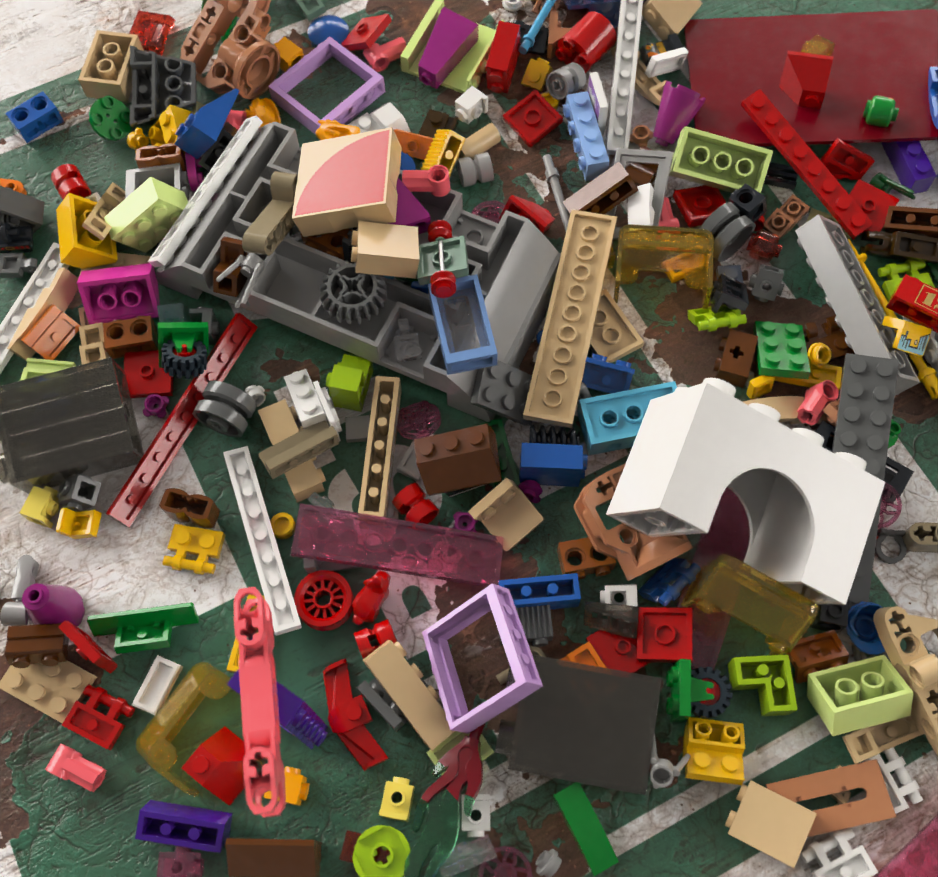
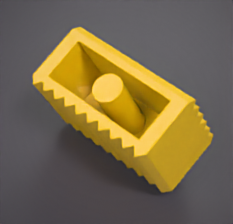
M438 129L436 130L437 133L434 134L435 138L431 142L430 150L427 151L428 154L426 159H424L425 162L422 163L423 167H421V170H429L434 165H443L448 169L450 178L466 138L452 130Z

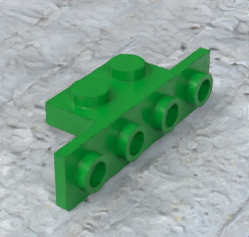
M190 602L90 615L87 618V623L94 637L116 634L114 649L116 654L170 647L172 627L199 623V618L194 604Z

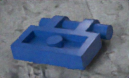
M675 557L667 561L638 592L643 599L653 602L659 601L663 606H666L671 600L675 601L680 596V591L687 584L691 585L696 580V575L701 571V568L696 563L690 565L686 559Z

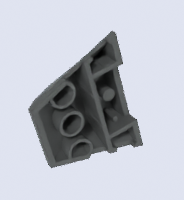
M130 45V66L132 68L131 127L159 118L161 113L170 104L183 109L196 105L195 62L172 56L164 57L150 50L149 52L138 50L137 47Z

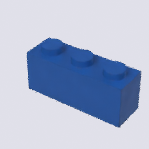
M578 573L498 580L499 586L510 590L516 608L550 605V610L578 607L581 600Z

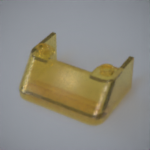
M632 224L623 226L619 231L614 301L618 303L620 284L628 285L634 283L638 278L639 270L670 272L669 270L675 273L685 272L686 285L692 289L703 290L702 309H707L713 288L714 237L712 233L705 229Z
M721 555L700 567L701 571L696 575V580L690 585L681 604L688 607L696 603L699 610L708 614L722 610L767 636L765 641L769 644L768 648L771 650L769 655L790 653L816 619L820 609L810 599L729 555Z
M199 662L189 670L136 741L137 752L154 770L184 793L192 796H197L199 791L170 770L177 759V751L171 744V741L206 696L210 699L218 700L226 696L231 689L227 685L231 678L207 662Z

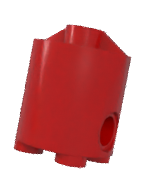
M595 11L589 12L559 39L558 49L555 52L559 60L564 61L566 65L572 62L578 63L586 73L615 46L617 42L615 29L602 14Z

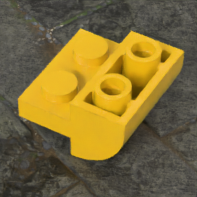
M689 717L686 722L683 741V757L686 754L690 755V759L685 765V778L742 785L744 782V724Z

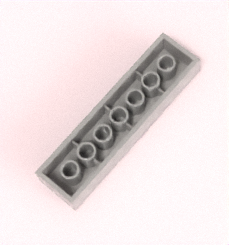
M818 214L796 229L797 243L808 256L806 261L817 275L815 278L820 288L824 289L827 295L825 300L836 314V323L846 334L845 341L847 345L857 355L899 360L895 396L920 383L906 353L892 348L896 334L893 328L882 325L886 314L840 224Z

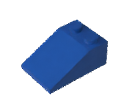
M235 88L201 107L194 115L190 113L184 124L181 123L176 130L175 135L178 137L174 145L198 160L217 141L239 90Z

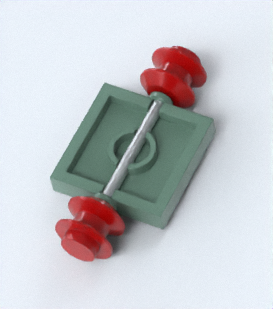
M435 220L428 226V240L430 243L419 245L417 278L420 286L431 283V292L434 296L448 298L456 292V278L469 276L467 246L464 235L452 238V227L447 221Z

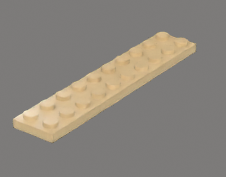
M571 209L523 419L568 428L573 426L586 366L585 361L588 357L615 232L616 216Z

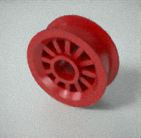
M319 570L312 572L304 577L296 588L294 603L297 613L303 622L312 629L318 631L334 630L342 626L352 614V603L354 601L352 590L346 579L334 571ZM322 596H330L331 600L327 605L321 606L318 604ZM336 608V609H338L339 611H338L337 613H335V611H334L333 609Z

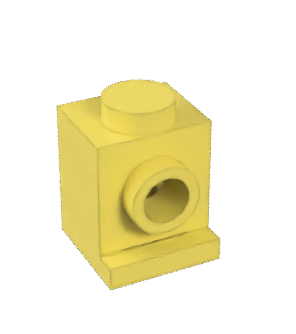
M33 486L19 513L30 522L52 528L54 524L50 520L59 509L58 491L48 486H44L43 489Z
M393 777V782L386 781L379 812L380 817L404 822L409 821L415 790L414 786L409 785V779ZM396 792L402 794V800L399 803L392 801V796Z

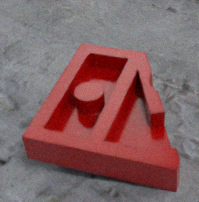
M839 138L834 141L820 159L836 179L849 178L852 180L861 179L875 162L871 156Z

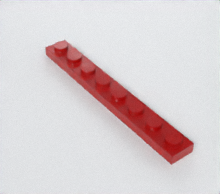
M761 89L741 102L742 108L852 240L872 227L874 223Z

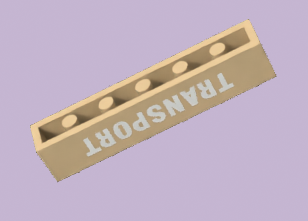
M375 376L358 509V518L361 525L386 527L402 392L399 377Z

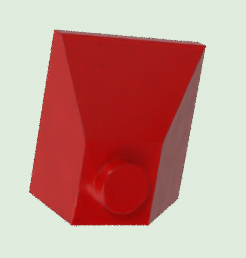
M788 51L779 88L798 106L821 109L833 56Z
M514 195L509 197L499 217L501 219L507 210L528 218L543 235L550 229L555 220L547 209Z
M224 726L204 741L181 768L200 785L231 806L245 788L243 762L246 755V747L244 741Z

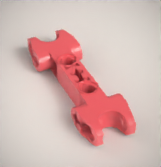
M256 587L242 588L238 590L234 598V628L236 639L239 641L240 654L239 679L243 738L246 747V755L243 762L244 782L249 808L255 815L261 814L262 817L266 818L281 815L286 804L285 772L280 756L281 737L276 671L272 652L274 648V631L271 608ZM254 595L257 597L256 599H248L243 606V610L241 609V601L245 596ZM258 605L255 610L249 612L253 606ZM271 791V801L267 806L263 807L262 796L266 792Z

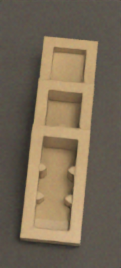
M59 268L50 287L43 288L34 308L27 309L7 349L25 361L27 358H31L36 352L21 341L22 338L52 304L65 313L78 290L77 281L79 278L66 268Z
M84 307L78 308L81 323L79 327L81 346H79L86 392L112 388L111 360L104 347L103 322L89 325Z

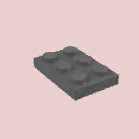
M497 360V365L477 369L470 404L524 426H530L532 421L523 419V413L532 375Z

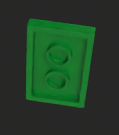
M755 321L753 332L754 335L758 336L756 356L759 375L809 379L811 371L803 326L793 323Z

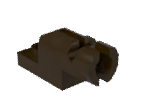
M865 231L862 235L861 240L869 242L880 241L879 245L866 244L865 247H860L861 254L865 253L870 256L903 261L918 260L938 263V238L900 231L894 233Z

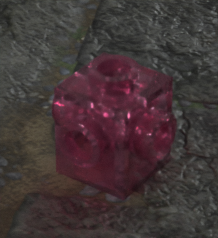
M175 846L174 852H159L157 877H202L204 860L200 858L201 853L192 852V848Z

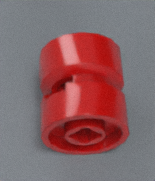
M64 164L52 172L51 180L62 200H64L68 193L83 198L91 195V190L77 166Z
M418 483L406 486L392 501V505L400 515H406L405 521L413 531H418L427 526L439 513V509L432 500L425 499L426 493Z
M388 619L374 624L373 630L365 628L353 633L363 659L387 640H391L393 643L397 642ZM377 638L379 645L372 647L370 642Z

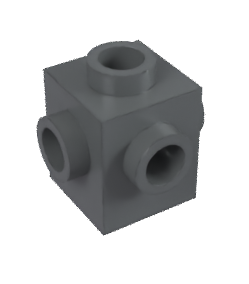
M760 263L757 274L752 273L748 287H752L751 295H754L756 300L768 302V300L775 301L776 295L781 296L785 282H782L783 270Z
M76 474L66 478L59 487L58 493L60 497L58 502L67 505L66 508L75 512L95 507L102 483L92 480L91 477L84 474Z

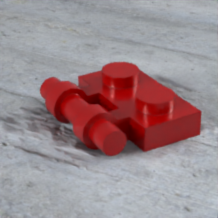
M88 684L83 691L84 695L90 697L85 705L76 700L62 726L111 751L125 725L117 721L119 715L123 714L130 718L134 714L135 708L129 705L127 700L121 697L115 698L107 694L106 689L102 687L96 688ZM101 703L110 708L107 715L96 710Z

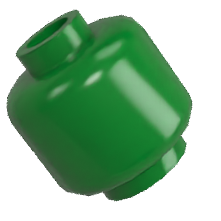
M875 95L872 100H867L862 118H866L865 121L868 125L886 128L891 121H896L899 108L895 107V99Z

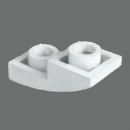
M651 183L637 186L638 191L628 197V226L630 233L645 231L653 227L655 211L651 205L654 188Z

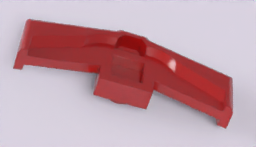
M344 658L327 666L323 670V678L329 712L328 722L333 733L338 735L364 771L388 760V756L364 726L372 722L373 719L362 694L353 698L347 659Z

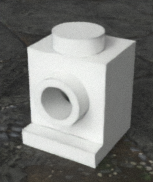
M471 86L455 101V116L459 117L461 122L469 124L473 119H477L482 112L485 114L488 112V96L474 86Z
M637 584L605 585V591H600L601 606H606V613L638 612ZM616 593L624 595L622 602L615 601L614 595Z
M461 794L462 832H468V837H485V832H490V794H478L476 799L469 798L466 794ZM473 810L481 812L480 820L473 821L470 814Z

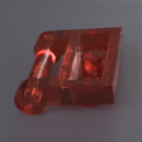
M138 10L129 34L138 35L144 51L150 50L157 55H163L165 51L164 44L170 29L175 25V19L170 15ZM158 24H161L162 28L157 41H152Z

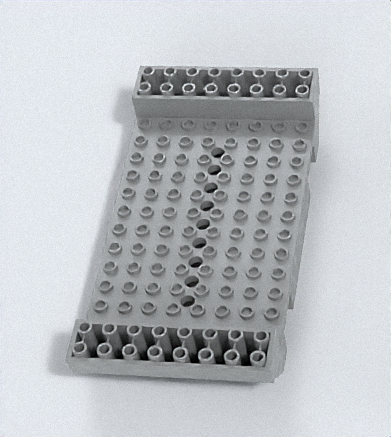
M272 122L259 128L258 136L248 143L247 152L235 162V170L223 180L224 186L212 196L211 205L199 215V223L186 234V242L173 253L175 255L173 261L168 266L158 267L156 270L158 284L196 300L205 291L233 304L236 303L239 295L233 297L213 292V270L220 263L221 239L225 236L242 240L245 231L272 200L270 180L273 172L298 174L302 148L299 147L295 129L278 122ZM400 170V174H399V176H398V178H399L401 181H402V172H403V170ZM450 189V192L444 197H435L431 192H411L429 213L431 223L435 220H445L452 227V238L464 235L467 246L469 275H478L498 353L497 360L519 369L548 310L561 253L555 249L551 242L528 218L506 210L498 224L464 211L463 193ZM296 224L270 256L256 254L263 259L264 266L259 272L246 304H240V307L446 392L448 406L486 422L494 419L495 413L470 404L477 369L447 375L428 294L411 288V285L403 280H397L395 277L394 279L384 277L387 285V298L384 300V309L378 308V316L370 314V322L363 318L360 325L356 320H353L350 325L346 319L340 323L337 321V317L331 318L328 311L324 310L319 297L321 293L319 287L323 283V276H329V268L336 270L337 263L344 266L346 261L304 245L301 237L292 238L293 233L300 232ZM428 232L418 235L419 245L430 243ZM371 286L367 288V297H369L373 291V288ZM339 287L334 294L336 299L340 296L341 288ZM460 299L455 305L446 302L444 309L455 352L480 348L468 301Z

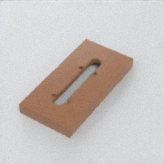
M877 759L765 785L767 789L793 802L856 788L865 790L866 797L862 800L814 810L813 812L817 814L807 837L896 817Z

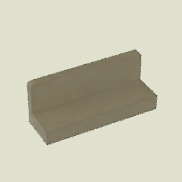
M324 420L261 451L258 455L271 478L274 479L338 445V433L333 426L329 427Z

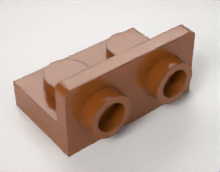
M835 630L784 643V651L786 655H789V660L795 669L794 679L796 683L808 682L809 673L848 664L849 653Z

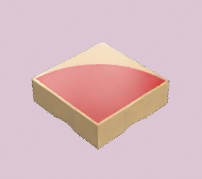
M392 127L302 144L292 220L303 237L358 227V221L386 224L396 222L398 200L396 184L400 174L402 147Z

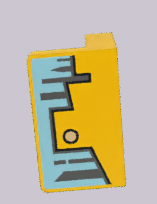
M884 316L882 325L898 330L892 348L923 357L932 329L906 320Z

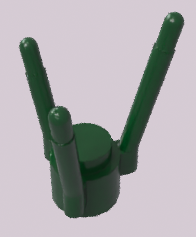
M881 172L876 174L869 183L886 193L894 189L912 200L916 198L913 195V190L889 179Z

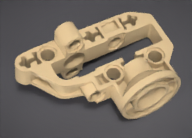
M897 606L879 608L873 617L879 638L891 661L890 663L913 691V710L929 743L938 756V658L935 654H928L921 639L922 634L931 630L938 638V620L910 615L903 608ZM902 639L906 641L905 651H902L900 647Z

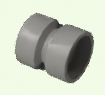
M569 63L547 76V90L555 99H563L568 94L575 93L585 86L586 74L578 63Z
M488 152L476 154L473 160L470 157L457 159L458 175L463 188L473 186L477 180L480 183L494 180L493 166Z

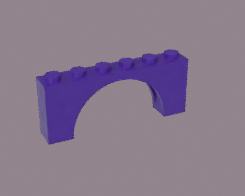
M238 669L227 685L241 695ZM276 681L280 727L311 750L315 745L319 747L328 734L326 732L328 726L304 700Z

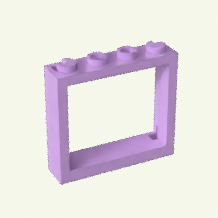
M331 37L321 42L314 50L305 55L299 62L290 67L268 86L272 101L314 134L321 125L318 123L320 119L287 93L332 56L366 81V83L321 120H336L340 124L346 125L385 92L384 77Z
M492 583L422 632L426 644L425 648L431 661L432 672L439 689V697L445 710L446 721H448L449 728L452 731L470 733L543 687L510 590ZM492 610L515 683L469 712L447 640Z

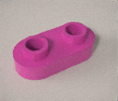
M185 152L188 181L191 191L195 192L204 180L203 173L199 169L202 166L198 164L201 157L197 160Z

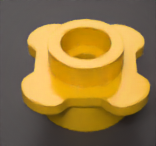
M136 128L135 131L129 133L127 144L131 149H135L136 153V149L149 144V138L143 134L141 128Z

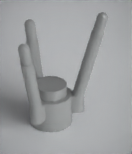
M248 253L246 257L240 255L236 262L216 278V281L220 282L238 266H241L240 272L248 279L235 303V308H239L240 304H246L259 272L264 266L263 259L254 253Z
M649 728L650 762L652 764L650 779L655 789L667 787L672 783L674 776L680 775L682 768L690 759V755L686 754L676 766H673L667 759H659L654 730Z

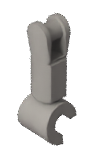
M23 555L18 560L11 599L15 602H7L3 605L0 613V621L3 626L28 625V618L30 617L22 602V595L27 587L35 584L39 569L38 562L30 555Z

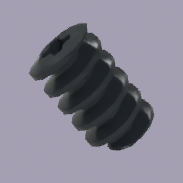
M534 425L530 426L529 443L579 445L580 431L576 435L574 427L570 428L568 434H566L564 427H560L558 433H556L554 426H551L548 433H546L543 425L540 426L538 432H536Z

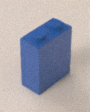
M522 443L519 471L520 483L525 480H533L540 485L579 487L580 479L585 478L588 455L583 454V445Z

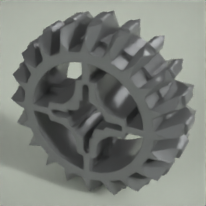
M346 260L344 266L337 263L336 270L329 268V276H323V283L319 287L321 292L319 295L324 310L328 311L331 318L337 317V321L340 323L346 319L349 325L353 320H356L360 325L363 318L370 322V314L378 316V308L384 309V300L387 298V285L383 275L356 273V262L350 264ZM371 286L373 288V291L371 295L367 297V288ZM339 287L341 292L339 293L340 296L336 299L334 294Z

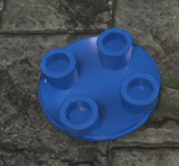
M334 15L318 17L308 27V37L311 45L315 48L329 37L341 44L349 34L347 23L342 18Z

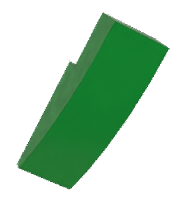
M579 781L554 794L552 797L592 874L596 876L618 863L619 861Z

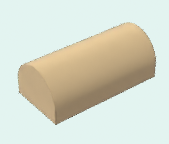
M489 123L466 138L458 159L470 157L473 160L476 154L484 153L499 143L501 136L495 125Z

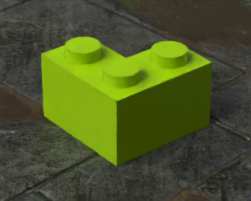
M343 354L342 361L338 362L337 365L334 364L332 373L329 372L326 378V387L329 388V397L332 398L334 407L362 412L374 371L372 361L362 357Z
M789 655L734 657L727 663L731 690L758 689L762 716L790 715L798 710Z

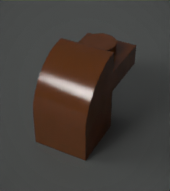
M225 236L221 239L220 263L213 270L214 293L237 297L242 291L247 277L240 272L241 266H238L220 282L216 281V278L236 262L240 255L247 256V252L242 247V240Z

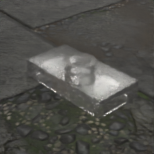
M486 834L485 837L459 843L455 848L435 857L442 877H451L489 861L497 855L488 834Z

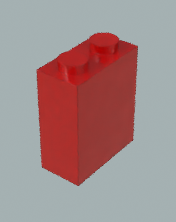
M499 20L486 64L487 88L495 93H508L520 53L519 24Z

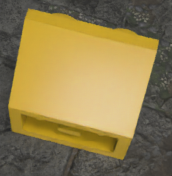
M170 104L161 113L156 123L149 129L148 137L151 145L159 147L163 144L175 143L178 137L175 135L176 130L181 123L184 124L189 114H193V112Z

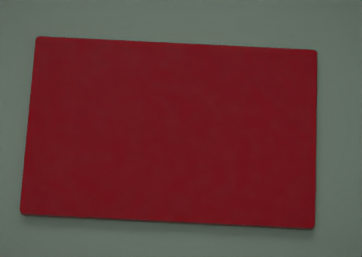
M936 9L690 19L684 26L686 50L688 51L687 62L690 89L701 94L699 98H706L703 106L694 116L695 129L755 146H774L741 106V102L761 89L807 145L833 144L837 138L846 143L938 140V129L932 121L928 98L929 68L938 67V11ZM788 51L833 56L821 109L798 106L779 87ZM875 95L895 99V107L899 108L896 121H891L886 128L868 125L865 121L866 118H862L867 100H872Z

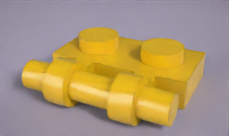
M174 524L167 548L170 551H175L176 555L174 557L164 556L163 566L172 567V570L177 571L182 569L192 570L195 574L200 575L204 573L214 574L216 565L208 563L209 557L219 559L225 539L224 532ZM187 554L199 555L196 561L186 559Z

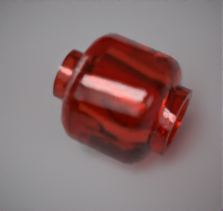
M758 230L756 234L752 233L746 250L749 251L751 258L768 263L773 257L778 258L783 245L778 244L779 236L777 234Z

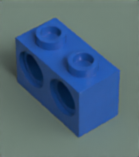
M43 91L5 113L26 143L64 122L56 106Z

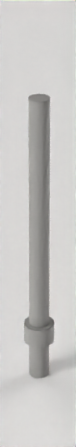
M546 154L542 157L546 168L545 176L551 184L566 232L570 215L563 204L565 199L558 180L560 178L559 172L554 167L551 155Z

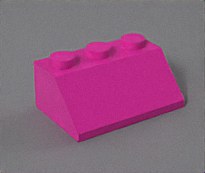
M150 263L81 272L77 286L89 325L100 322L108 323L117 319H132L141 315L151 316L152 318L161 316L158 281L154 266Z

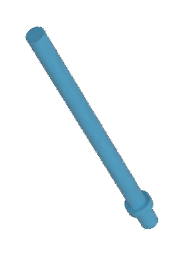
M546 0L528 34H525L522 38V44L519 48L521 54H526L529 47L534 45L535 37L556 0Z

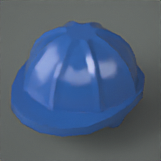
M860 602L849 609L846 627L847 634L859 651L868 655L883 653L885 648L873 621L876 610L882 608V606L871 602Z

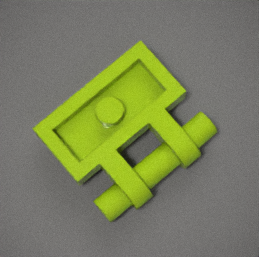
M906 260L905 263L897 265L896 263H890L885 267L878 268V276H887L888 281H884L882 284L888 302L903 279L899 277L898 273L906 272L907 275L915 277L935 288L928 272L922 274L918 272V269L925 268L924 261Z
M725 304L720 306L717 313L711 312V306L687 310L688 320L696 325L699 331L708 330V332L716 331L717 328L727 326L729 328H736L740 324L747 323L746 315H741V310H732Z

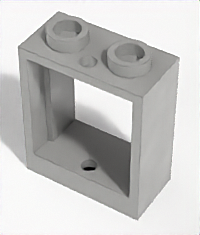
M180 163L126 170L125 199L149 177H153L166 184H174V188L185 192L187 200H189V192L186 186L189 185L188 175L186 171H182Z

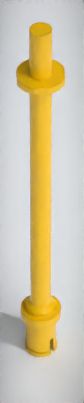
M848 239L886 316L898 319L894 311L886 308L888 301L864 263L868 256L865 253L859 255L851 240ZM908 353L919 371L917 377L920 383H923L932 400L937 399V371L935 368L928 367L921 356Z

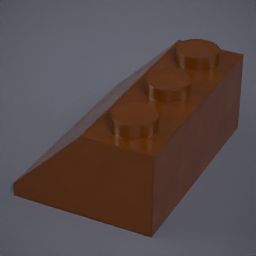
M488 424L414 440L416 464L428 496L502 481L496 433Z
M226 838L229 877H320L322 842L299 839Z

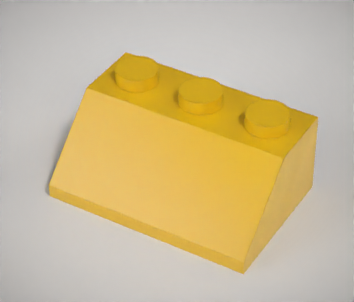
M68 193L56 209L61 263L80 269H87L116 263L118 260L116 241L111 240L109 232L102 241L82 227V224L98 202Z

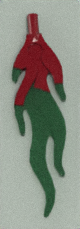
M486 723L471 731L469 736L465 735L463 740L444 754L433 768L432 775L434 778H438L442 773L444 774L425 791L417 805L412 830L415 833L420 830L425 813L429 808L428 820L420 839L405 860L404 877H419L426 857L437 845V851L424 877H435L453 851L459 834V810L462 790L468 784L464 798V813L467 817H470L473 804L482 786L483 765L480 754L481 742L479 739Z

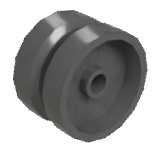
M727 202L716 209L704 221L695 238L705 249L711 247L710 254L719 262H723L734 255L750 238L756 226L746 215L740 217L741 211L732 202Z
M209 381L202 394L204 399L198 401L192 414L200 423L218 433L235 438L242 437L248 426L246 419L252 417L257 407L256 401L249 394L233 385L222 381Z

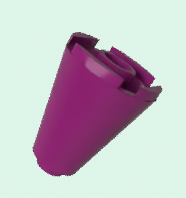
M666 81L663 88L653 137L656 138L655 143L663 147L675 143L682 129L688 126L706 100L705 97L699 98L701 94L678 84L676 88L671 87L672 82Z
M36 583L27 587L22 595V602L33 625L56 624L68 620L78 627L85 614L81 595L68 586Z

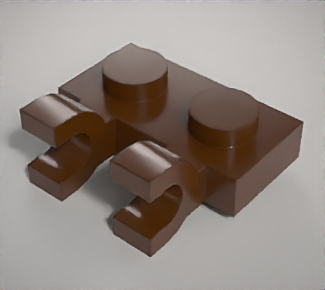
M836 315L827 317V322L821 325L827 336L820 339L818 338V329L815 321L805 324L803 331L807 354L810 346L814 343H823L830 348L831 359L829 362L845 358L846 353L855 354L845 341V332H840V327L835 321Z

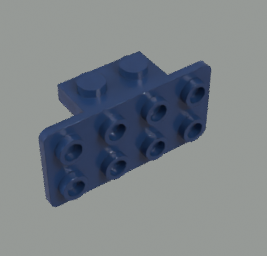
M562 0L569 10L587 8V13L598 12L605 16L613 27H618L621 0Z

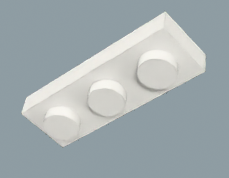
M307 369L284 376L303 428L327 420Z

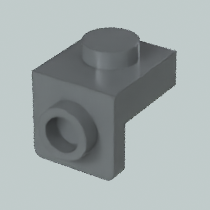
M207 307L189 309V316L192 322H208V345L216 344V335H220V324L213 309Z

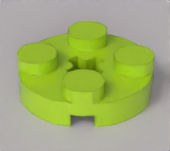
M373 826L364 831L357 840L353 852V864L359 877H403L410 866L411 849L408 840L400 831L391 826ZM380 847L384 851H390V855L387 857L388 862L384 865L381 861L376 862L374 860V857L378 854L377 849Z

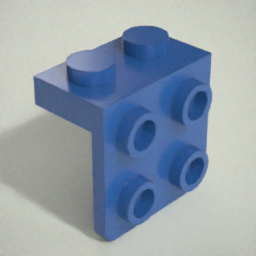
M594 353L592 358H586L582 380L586 387L607 393L629 390L632 376L635 373V369L630 368L632 363L616 360V364L606 362L607 357Z

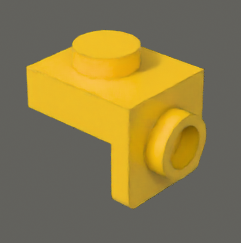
M542 58L537 60L530 59L521 84L542 92L547 76L553 71L549 65L550 62Z
M61 508L56 532L73 539L97 537L102 513L96 510L75 512L68 508Z

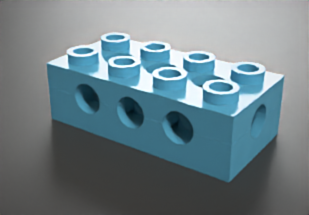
M675 381L580 399L577 414L588 455L632 447L650 400L674 393L677 388Z

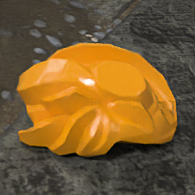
M256 97L251 101L252 105L249 106V109L245 108L247 119L257 116L263 121L259 128L272 122L281 123L279 111L275 103L269 98L261 99Z
M318 120V123L321 125L315 131V136L319 140L358 134L360 129L357 126L340 124L336 120Z

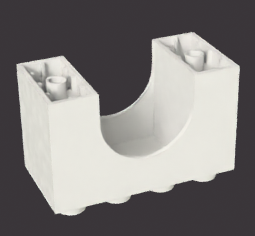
M706 378L702 384L689 388L678 387L674 393L650 400L606 515L649 537L708 533L720 498L726 487H728L743 504L750 526L749 546L737 582L778 603L846 605L885 485L884 481L865 471L866 461L850 453L837 452L834 454L823 448L824 438L820 434L804 428H794L791 430L779 423L781 415L777 410L764 404L752 403L747 405L734 397L736 393L734 386L717 378Z

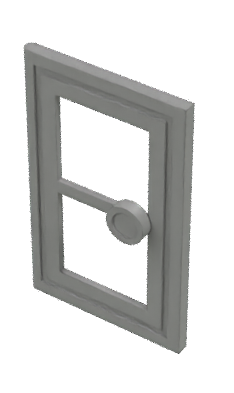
M617 148L613 165L620 162L625 168L626 163L631 162L659 164L651 205L655 211L652 229L630 233L629 228L615 227L614 240L655 243L674 152ZM617 206L604 215L615 216Z

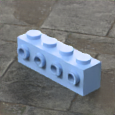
M588 91L568 94L566 104L563 105V115L568 121V131L572 135L573 148L578 155L579 169L582 170L585 181L594 180L608 170L610 162Z

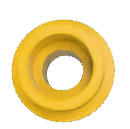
M814 343L810 346L808 360L811 365L821 367L830 361L831 350L827 345Z

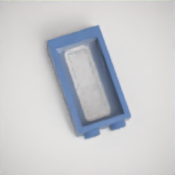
M477 274L456 278V292L448 298L434 296L431 292V283L428 284L430 304L447 375L497 365L498 353Z

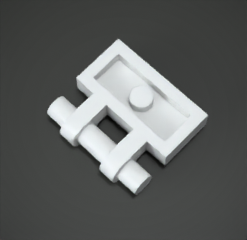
M894 747L883 751L889 761L886 764L880 754L862 762L877 759L895 814L909 808L903 796L908 795L912 804L923 801V798L918 791L919 785L916 780L911 779L904 766L906 762L903 757H899ZM893 770L902 784L899 788L890 774Z
M851 828L832 831L829 833L830 837L819 843L817 841L812 842L808 845V849L800 853L806 864L815 859L820 865L819 868L811 871L813 877H871L878 873L863 845H858L853 849L850 847L847 841L855 837ZM837 847L842 855L830 861L826 853Z

